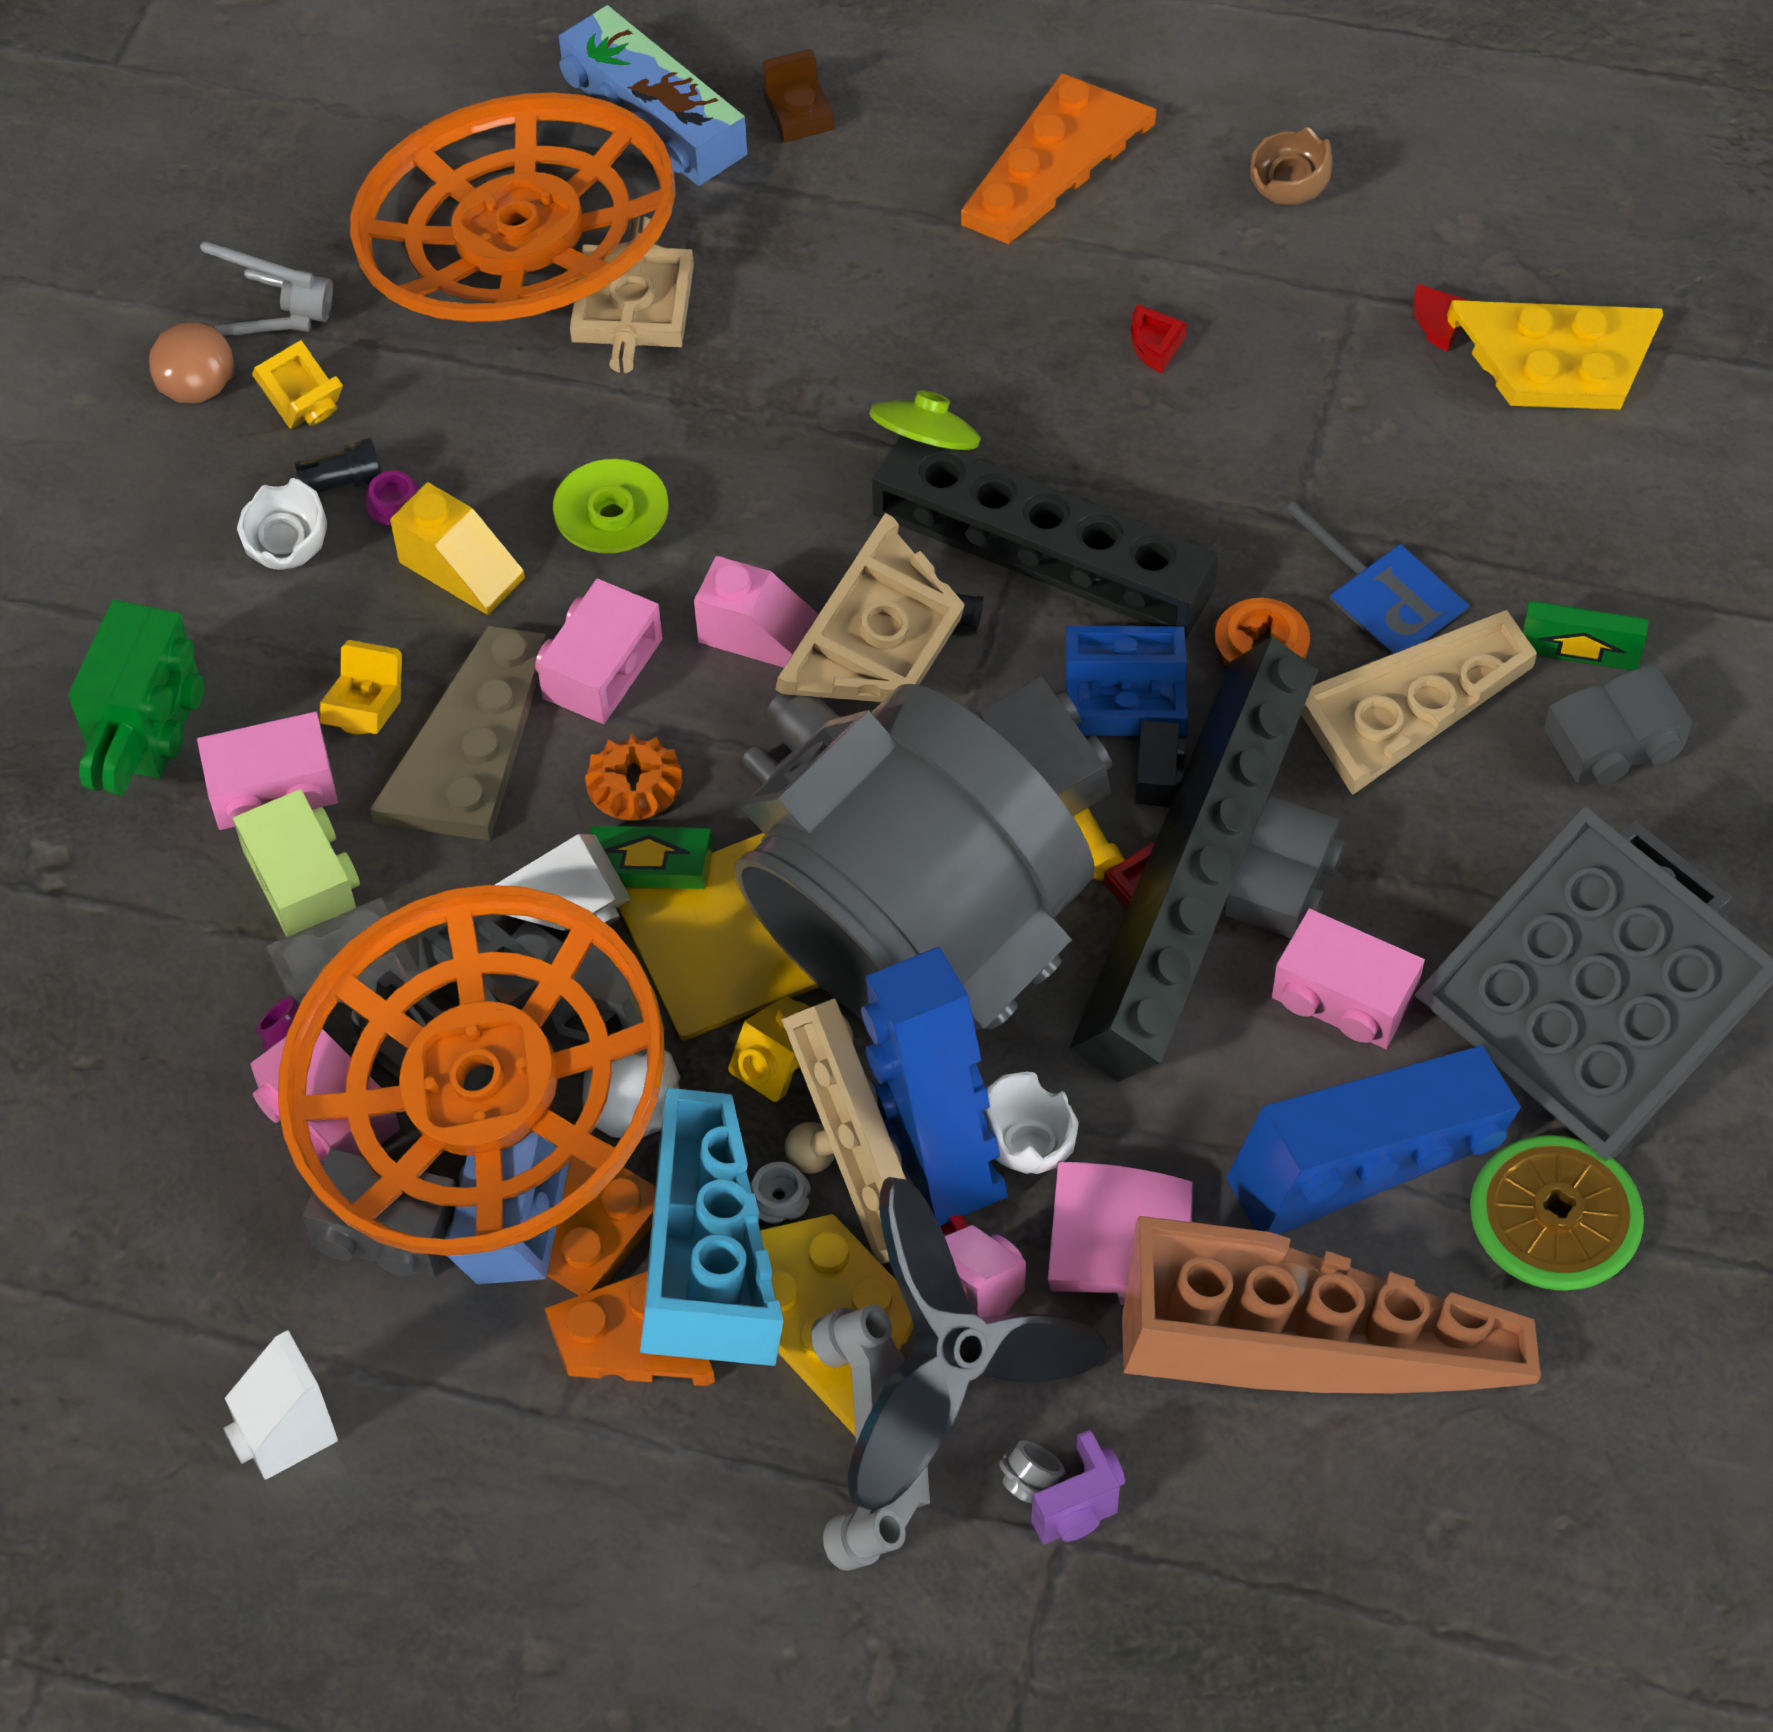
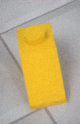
M429 482L390 519L399 563L488 616L525 578L524 570L474 509Z

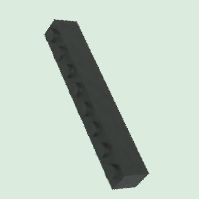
M1273 636L1235 658L1229 664L1070 1044V1050L1117 1082L1158 1065L1163 1059L1318 673V669Z

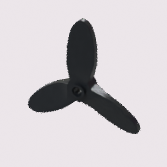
M888 1177L883 1182L880 1190L879 1211L889 1261L915 1329L914 1351L883 1386L864 1423L851 1458L848 1471V1492L856 1506L867 1510L881 1509L895 1502L920 1476L951 1430L969 1381L976 1379L981 1374L1019 1382H1044L1068 1378L1093 1368L1099 1364L1107 1352L1104 1338L1097 1330L1082 1323L1038 1314L976 1316L961 1285L943 1231L927 1201L917 1187L909 1181Z

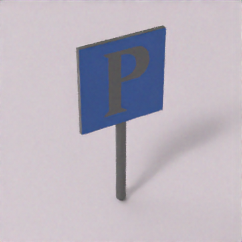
M1289 502L1286 505L1287 511L1357 574L1356 577L1332 593L1329 599L1390 655L1430 640L1470 610L1471 606L1401 544L1367 568L1295 502Z

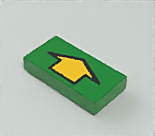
M1529 601L1522 632L1537 652L1536 656L1633 671L1638 669L1647 637L1649 619Z
M591 826L589 835H596L624 887L705 889L714 846L711 828Z

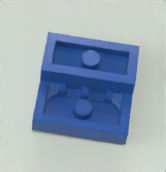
M1066 626V694L1078 711L1081 722L1076 725L1084 736H1140L1142 720L1179 723L1178 737H1187V659L1184 627Z

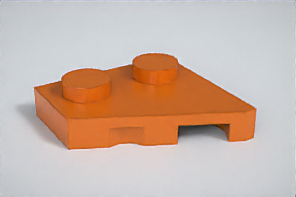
M647 1272L545 1308L548 1324L568 1376L602 1378L606 1375H618L627 1381L653 1382V1376L692 1378L693 1385L708 1386L715 1383L714 1371L708 1359L640 1353Z

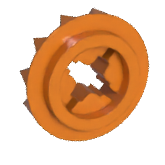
M1270 598L1246 599L1229 607L1219 618L1215 629V648L1219 649L1224 666H1229L1232 660L1253 648V640L1259 639L1261 634H1265L1267 629L1271 628V637L1273 636L1306 660L1310 643V632L1306 621L1297 610L1284 602Z
M631 733L627 741L614 743L608 739L602 752L591 754L587 774H585L586 789L593 804L611 817L622 820L647 819L663 812L675 801L682 786V769L677 760L675 750L664 748L656 736L646 741L639 740ZM631 763H637L642 773L639 776V782H636V791H631L630 783H627L625 776Z

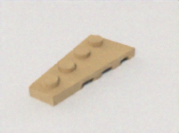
M1505 610L1312 685L1301 716L1353 795L1532 669L1537 652L1508 610Z

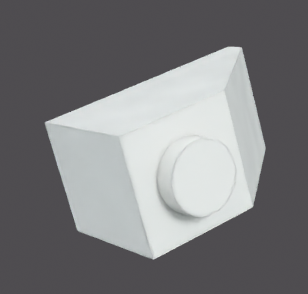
M577 834L495 884L522 886L558 895L589 910L608 926L620 918L616 908L631 900L596 835ZM507 915L554 929L570 931L556 923L528 916Z
M287 1330L271 1341L225 1397L234 1420L233 1423L223 1428L241 1464L254 1459L265 1480L338 1442L319 1385Z

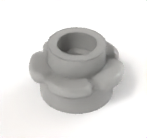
M772 1162L766 1164L756 1172L753 1181L749 1183L751 1193H755L759 1219L765 1223L778 1225L786 1219L795 1221L804 1215L809 1207V1199L807 1198L811 1191L809 1181L795 1166L789 1163ZM775 1192L785 1193V1197L781 1200L775 1199L773 1195Z
M1019 1441L1013 1452H1006L1000 1461V1467L1005 1474L1003 1484L1014 1496L1028 1503H1032V1494L1058 1484L1065 1474L1063 1464L1055 1455L1031 1441Z

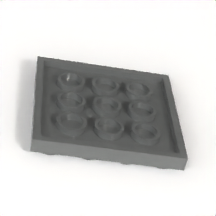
M1584 806L1414 995L1471 1046L1483 1045L1491 1060L1501 1072L1607 1161L1610 1157L1615 1159L1773 985V958L1593 811Z

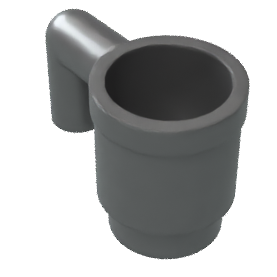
M778 693L767 709L766 718L774 726L776 736L793 752L777 764L760 746H754L745 753L742 762L764 784L827 721L840 717L819 697Z

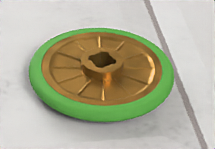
M1543 1135L1525 1138L1507 1145L1493 1155L1483 1166L1475 1180L1471 1193L1472 1223L1482 1247L1503 1270L1533 1286L1569 1291L1598 1285L1616 1275L1627 1265L1641 1241L1644 1224L1643 1207L1633 1180L1625 1169L1612 1157L1606 1161L1584 1141L1578 1139ZM1555 1206L1556 1209L1567 1214V1217L1558 1218V1215L1547 1210V1207Z

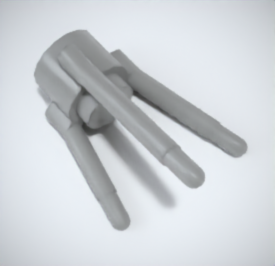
M210 242L201 243L200 249L204 253L247 267L244 271V276L247 279L281 288V310L290 311L291 314L290 317L213 326L221 335H242L289 329L309 332L312 321L326 322L328 320L333 302L332 279L313 276L311 272L293 270Z

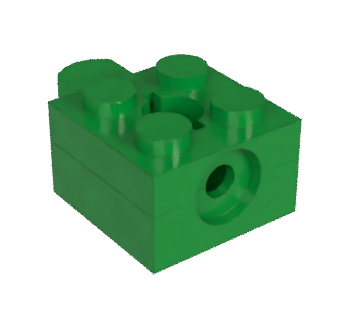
M112 599L68 693L86 745L79 766L80 782L84 789L101 791L104 788L108 794L123 796L134 773L160 779L169 758H174L178 755L183 742V726L190 710H196L200 706L205 688L204 677L199 675L193 656V641L188 639L181 613Z

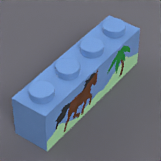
M608 5L559 35L562 59L559 66L566 81L574 88H581L590 97L609 101L627 109L648 123L664 142L671 159L673 171L677 173L682 172L697 186H701L747 155L745 116Z

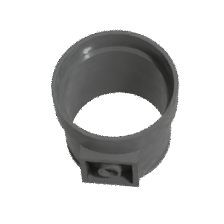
M902 684L898 686L872 712L866 710L827 721L740 806L765 834L762 837L761 843L753 851L745 853L734 867L735 877L744 898L768 933L797 966L832 999L835 998L840 1006L863 1023L861 1007L869 1004L866 976L940 946L969 995L975 1029H985L988 1027L991 1030L998 1027L1017 1009L1018 1003L1015 1001V997L1030 982L1032 985L1042 982L1060 965L1061 958L1057 954L1072 939L1054 919L1094 877L1095 869L1092 853L1080 827L1065 804L1040 773L1004 737L977 715L951 698L917 684Z

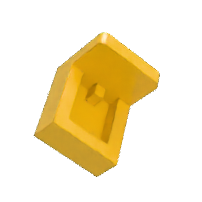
M302 340L254 367L253 377L290 430L307 421L309 426H314L327 419L337 410L338 407L335 403L338 401L343 384L337 376L328 379Z
M347 640L341 647V676L320 702V724L341 727L342 730L351 734H378L401 702V651L397 648Z
M784 996L745 1020L728 1067L729 1072L773 1102H777L785 1097L794 1071L800 1065L782 1019L811 1007L802 1002L794 1001L788 996Z

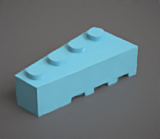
M666 1088L640 1353L775 1366L783 1327V1316L779 1300L775 1299L771 1282V1263L768 1250L764 1249L758 1224L759 1211L755 1193L752 1194L747 1176L748 1163L732 1094Z

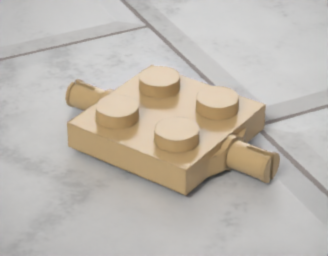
M640 216L633 218L629 242L618 244L603 261H612L630 246L651 219L644 217L641 229ZM583 244L582 253L589 256L599 245ZM654 244L646 255L621 277L599 291L574 302L570 323L572 342L612 344L613 350L609 365L612 370L618 373L621 372L622 359L624 373H628L633 369L636 346L682 347L694 266L692 249L663 248Z

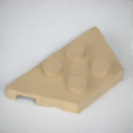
M886 513L883 515L778 676L776 691L786 695L883 702L898 686L902 684L920 685L960 621L965 605L948 584L941 582L937 578L933 565L921 551L913 553L898 534L899 524L892 516Z

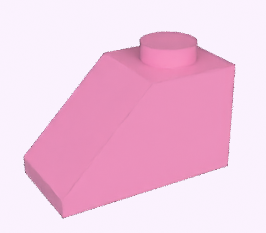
M720 556L715 557L694 599L698 643L783 668L819 615L773 572Z
M974 1225L945 1236L961 1285L975 1315L978 1317L1005 1315L1025 1292L1026 1261L1023 1260L1019 1250L1004 1237L995 1234L990 1237Z

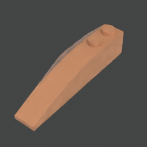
M1139 1216L1137 1219L1122 1314L1123 1373L1253 1389L1315 1393L1383 1394L1464 1391L1537 1384L1541 1378L1534 1319L1453 1292L1449 1293L1445 1299L1422 1291L1415 1286L1416 1280L1389 1272L1387 1278L1384 1279L1351 1268L1352 1259L1329 1251H1326L1324 1257L1321 1258L1289 1247L1290 1238L1272 1232Z

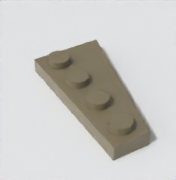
M493 626L486 628L371 807L370 814L373 824L491 841L539 679L535 663L540 648L546 642L545 634Z

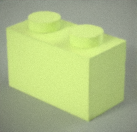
M302 789L232 817L243 853L289 943L358 913L351 890L360 886L356 870L346 852L339 855L335 854L330 843L336 840V835L322 806L312 810Z

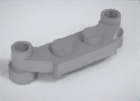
M869 1305L855 1311L849 1308H841L827 1313L816 1319L811 1330L813 1349L823 1363L830 1367H841L850 1364L852 1368L856 1444L864 1423L883 1386L905 1361L890 1337L892 1327L889 1316L877 1305ZM928 1467L923 1470L909 1489L895 1502L881 1509L867 1510L858 1507L855 1511L833 1517L827 1523L823 1533L824 1549L829 1560L837 1568L851 1571L871 1565L879 1559L881 1554L897 1550L903 1545L906 1534L905 1527L916 1508L930 1504Z

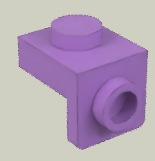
M1091 1430L1077 1435L1075 1458L1082 1474L1032 1494L1031 1522L1043 1545L1058 1538H1062L1065 1542L1080 1539L1094 1531L1098 1527L1100 1520L1117 1514L1120 1486L1125 1484L1124 1473L1110 1446L1100 1448Z

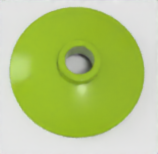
M917 391L915 400H887L874 403L869 412L870 417L886 429L933 446L956 450H972L979 446L981 439L980 435L967 422L948 411L950 404L948 398L929 391Z
M625 459L597 460L577 468L561 482L553 500L554 519L562 535L582 549L607 554L629 551L651 540L664 525L669 510L668 494L662 480L646 466Z

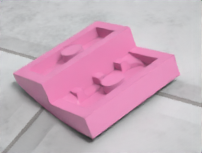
M1058 1162L1048 1272L1051 1292L1118 1293L1120 1305H1124L1134 1232L1138 1217L1145 1216L1192 1222L1193 1182L1162 1173L1130 1167Z

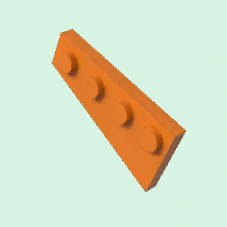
M1061 73L962 208L961 226L1010 244L1055 207L1058 196L1069 188L1076 190L1090 178V170L1102 160L1107 158L1111 161L1126 149V141L1135 133L1140 132L1144 134L1152 128L1156 122V109Z

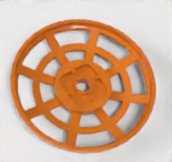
M555 92L518 94L490 99L463 107L433 120L408 135L388 151L369 172L357 192L350 214V236L359 266L370 283L389 300L411 311L439 319L464 322L504 321L534 316L567 306L599 291L625 274L646 255L661 236L671 216L676 194L674 171L664 142L653 128L633 112L609 101L584 95ZM537 121L582 123L605 129L613 134L593 156L586 152L566 147L537 146ZM515 124L514 149L503 150L480 157L462 165L456 170H453L435 153L445 146L472 134L499 126ZM630 143L638 148L653 165L660 185L659 190L630 201L624 181L611 167ZM543 163L563 165L580 170L568 182L551 174L536 172L537 164ZM416 165L436 183L418 201L409 217L408 224L376 219L378 210L388 193ZM514 166L513 174L492 179L477 188L469 183L490 172ZM598 180L610 193L614 206L582 213L579 197ZM451 196L459 202L454 211L451 226H427L435 210L446 198ZM656 210L649 224L630 246L612 261H603L619 244L630 219ZM611 226L605 239L589 256L572 249L580 239L582 232ZM372 238L405 242L410 263L421 278L399 286L388 280L377 267L372 251ZM423 244L456 245L462 259L437 271L426 258ZM552 263L568 269L565 273L549 280L523 286L527 273L542 269ZM477 271L502 275L499 289L475 288L457 282ZM440 290L446 294L463 299L486 302L495 301V303L467 304L440 301L423 295Z
M481 885L451 889L415 900L380 918L350 940L323 968L302 999L292 1021L279 1066L278 1108L283 1136L295 1166L315 1195L326 1207L349 1227L385 1245L413 1253L457 1256L491 1252L527 1241L564 1222L596 1198L623 1169L644 1136L658 1101L665 1065L664 1027L657 998L637 957L616 931L589 910L558 895L522 886ZM490 914L528 916L556 923L570 930L552 964H549L541 959L518 953H479L473 917ZM447 923L453 959L441 962L417 974L398 988L387 1000H384L357 980L371 963L397 944L428 928ZM592 944L605 953L627 979L640 1006L643 1018L642 1023L608 1035L607 1027L596 1004L582 986L573 979ZM483 975H515L534 980L539 985L522 1010L505 1003L487 1001ZM457 981L459 1006L438 1015L425 1027H422L404 1014L410 1007L429 993ZM563 997L580 1016L587 1030L590 1042L554 1053L541 1027L558 1001ZM340 999L369 1021L362 1031L351 1056L346 1078V1092L306 1095L307 1075L314 1046L327 1017ZM389 1035L408 1049L400 1070L399 1086L368 1090L373 1062L383 1040ZM647 1049V1072L642 1096L629 1127L616 1147H613L591 1135L607 1102L612 1078V1062ZM482 1065L494 1067L493 1077L484 1088L476 1091L464 1089V1080L472 1069ZM593 1069L589 1095L575 1125L549 1110L555 1097L559 1078ZM406 1111L408 1117L422 1136L396 1163L380 1145L371 1125L370 1116ZM348 1119L350 1130L360 1152L374 1171L382 1177L354 1203L350 1202L340 1193L323 1169L311 1141L308 1121ZM531 1132L557 1146L550 1155L533 1168L503 1181L502 1150L518 1143ZM444 1150L458 1155L475 1156L476 1187L441 1186L424 1181L419 1177ZM573 1157L597 1169L583 1185L554 1207L521 1224L504 1229V1200L519 1196L542 1184L562 1169ZM406 1193L415 1199L436 1205L455 1207L476 1206V1236L454 1239L425 1238L392 1229L375 1220V1218L400 1195Z

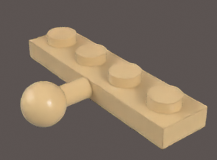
M834 998L782 1019L822 1124L804 1122L794 1127L789 1132L785 1141V1155L791 1165L795 1166L800 1172L814 1174L825 1170L832 1163L834 1157L836 1158L872 1253L881 1264H885L890 1261L881 1227L879 1211L880 1190L884 1180L888 1177L905 1180L906 1178L901 1168L902 1160L899 1149L894 1141L890 1139L878 1109L876 1090L872 1082L865 1076L853 1045L851 1026L841 1014L837 1001Z

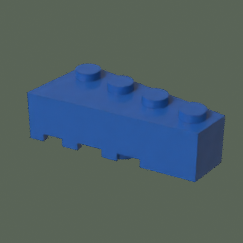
M940 946L867 975L866 984L869 1004L861 1007V1014L866 1029L873 1040V1044L866 1046V1055L872 1072L877 1079V1083L873 1084L877 1094V1106L890 1139L894 1141L899 1149L902 1165L913 1185L917 1187L927 1201L940 1226L948 1223L949 1217L956 1214L958 1216H965L1007 1198L1005 1180L1000 1173H997L991 1160L1000 1157L997 1138L992 1130L988 1131L987 1121L983 1110L990 1108L987 1088L976 1065L977 1062L981 1061L969 995Z
M1483 1045L1263 1106L1226 1180L1253 1228L1280 1235L1469 1155H1482L1494 1150L1506 1139V1131L1521 1106Z

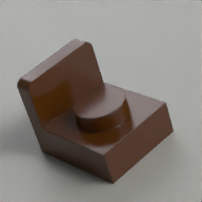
M811 49L767 59L763 62L764 100L784 143L834 130V114L817 80L816 57Z

